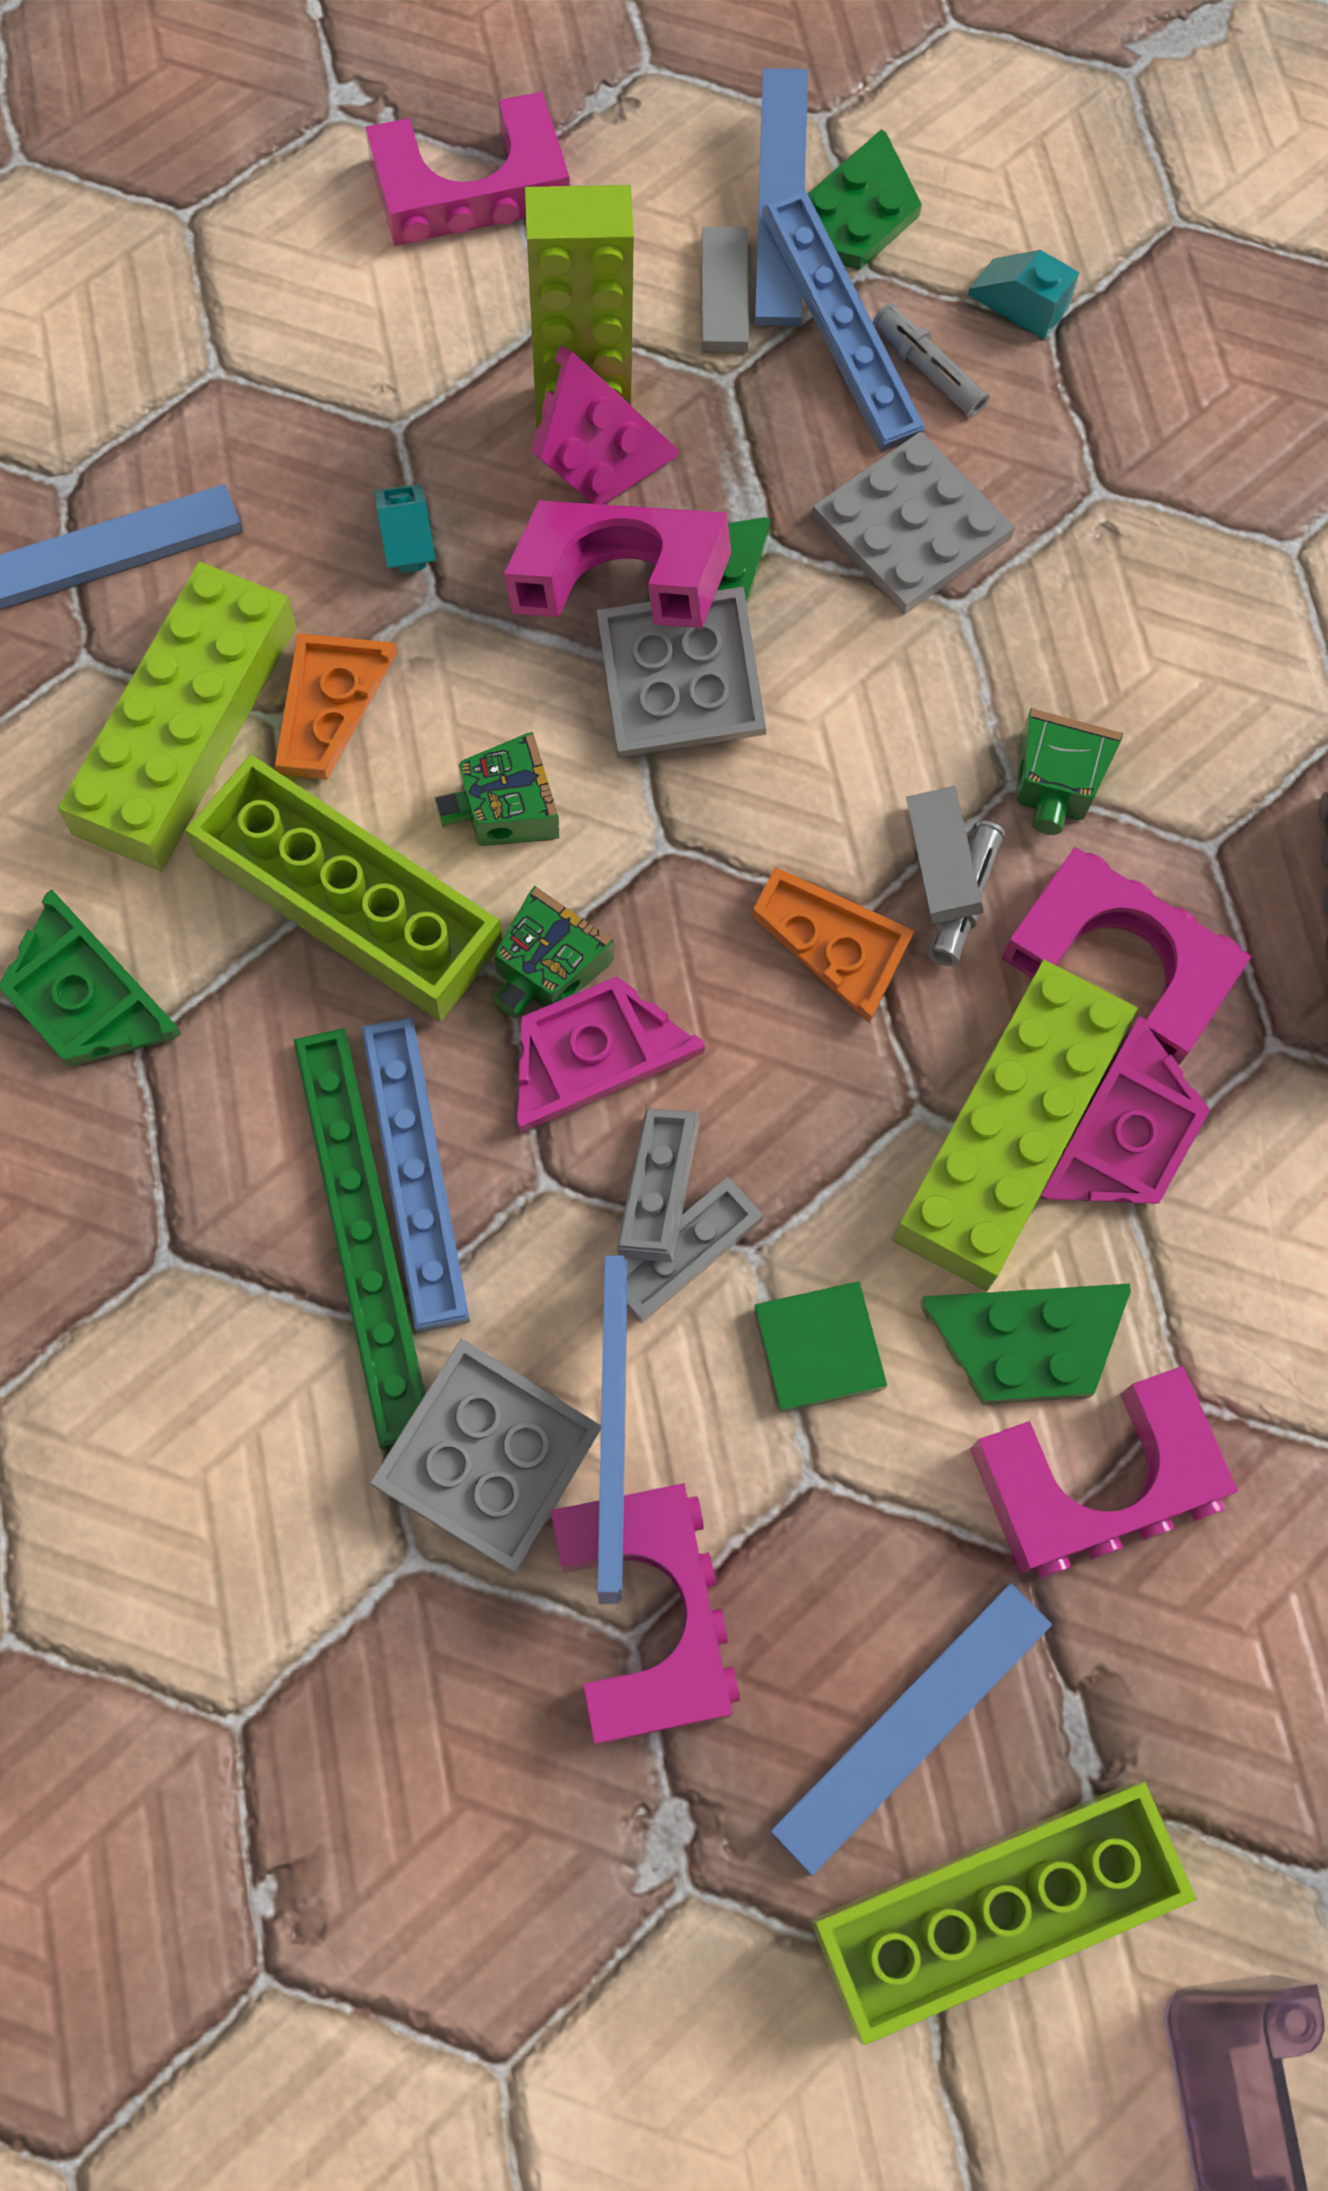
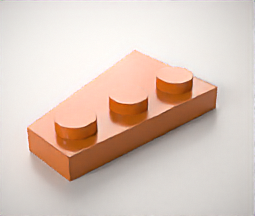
M297 633L275 760L277 772L284 776L324 780L329 778L398 653L396 643Z
M777 867L774 868L752 913V917L869 1024L914 934V930Z

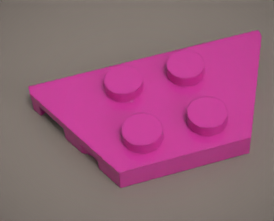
M561 345L555 361L561 364L555 391H546L542 406V422L536 429L530 452L592 504L603 505L676 458L680 450L575 353Z
M617 976L522 1016L517 1111L518 1129L520 1133H523L704 1054L705 1045L697 1035L693 1034L691 1037L671 1022L669 1015L654 1003L643 1001L635 989Z
M1141 1016L1136 1017L1081 1116L1040 1197L1056 1200L1159 1204L1210 1109L1196 1089L1191 1088L1183 1077V1071L1172 1055L1168 1056L1150 1029L1152 1027L1148 1021Z

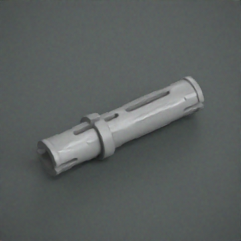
M888 303L880 309L872 323L875 329L881 332L899 350L898 357L906 364L912 362L969 419L979 414L990 399L989 394L983 391L931 341V334L924 327L917 328L893 303ZM937 367H939L947 376H945Z
M981 820L979 823L975 822L968 843L980 896L985 889L998 848L1005 835L1004 829L1001 826L985 820ZM980 914L938 923L935 936L927 951L928 957L932 961L944 966L958 965L967 934L970 929L976 926Z

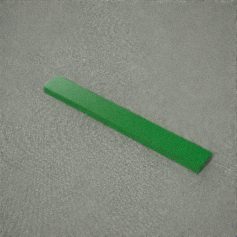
M345 1028L293 1039L378 1444L380 1449L393 1447L426 1393Z

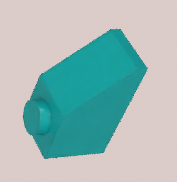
M1042 250L993 258L971 285L967 295L1045 340L1068 311L1080 272Z
M421 483L374 490L387 568L397 567L398 572L408 573L423 570L426 568V562L436 561L427 504Z

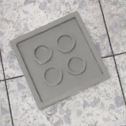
M921 431L813 505L811 515L818 525L903 615L1009 541L1015 529L996 507Z
M744 587L717 591L703 628L654 625L651 601L597 610L619 758L766 735L765 717Z
M461 1338L371 1480L370 1485L511 1573H516L549 1518L551 1510L555 1508L601 1431V1425Z

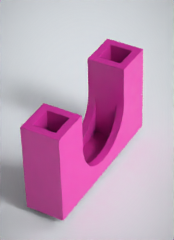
M543 91L498 100L500 133L508 158L497 172L477 181H452L437 175L428 168L421 157L410 118L365 127L369 158L394 246L526 219L525 187L570 186V176Z
M538 501L504 572L512 614L559 617L574 583L584 572L598 564L611 560L638 559L656 565L648 583L654 625L703 628L731 555L727 512Z
M1074 847L1010 938L1001 959L1033 979L1043 959L1058 966L1072 945L1089 932L1103 928H1117L1140 936L1157 952L1165 973V985L1162 996L1147 1018V1021L1152 1027L1150 1029L1168 1056L1172 1055L1177 1064L1180 1065L1252 956L1244 952L1240 945L1232 938L1221 934L1217 935L1197 923L1196 918L1190 912L1179 907H1172L1155 897L1152 891L1143 883L1136 880H1128L1110 869L1107 862L1098 855L1085 853Z
M1184 1366L1133 1383L1120 1394L1142 1444L1147 1466L1143 1488L1137 1499L1128 1508L1118 1511H1097L1084 1507L1067 1496L1052 1475L1031 1421L983 1437L973 1444L970 1451L1020 1575L1036 1569L1039 1578L1042 1579L1071 1568L1068 1557L1088 1550L1093 1560L1122 1549L1121 1537L1139 1531L1143 1541L1175 1529L1171 1521L1175 1517L1190 1512L1194 1522L1226 1510L1222 1500L1237 1493L1238 1489Z
M685 1483L624 1495L623 1561H635L653 1566L672 1581L683 1602L685 1625L682 1638L676 1649L657 1666L637 1673L583 1684L594 1745L727 1718L732 1715L730 1703L740 1701L733 1666L723 1668L718 1646L728 1643L722 1610H711L707 1588L716 1586L711 1556L709 1552L699 1554L695 1531L704 1530L698 1496L687 1497ZM599 1500L551 1510L562 1573L598 1566Z

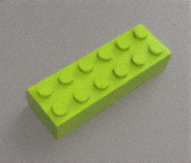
M631 185L525 187L536 427L538 428L542 422V406L546 391H555L561 369V364L556 362L555 358L561 345L575 353L631 405L634 255Z
M198 561L57 807L71 835L162 872L297 628L289 596Z
M252 754L244 760L185 829L195 855L440 1022L494 956L502 941L500 920Z
M1043 959L904 1215L892 1241L987 1292L1003 1268L1138 1007Z
M1135 1782L1125 1784L810 1919V1922L854 2035L865 2046L1196 1901L1197 1898L1146 1783Z

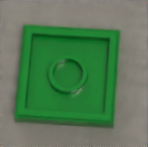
M860 1281L754 1305L753 1309L779 1413L880 1391L888 1386Z

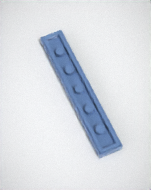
M763 68L755 325L801 326L802 294L762 216L764 204L805 190L808 69Z
M806 190L764 204L762 216L880 452L903 444L920 431L924 433L925 426Z
M226 484L1 554L0 609L242 533L241 523Z
M413 1017L362 1026V1035L416 1332L470 1322Z
M605 1255L597 1587L599 1604H619V1600L622 1601L628 1289L627 1259H624V1255Z
M1012 1583L1008 1584L780 1819L770 1832L798 1863L813 1876L1052 1624Z

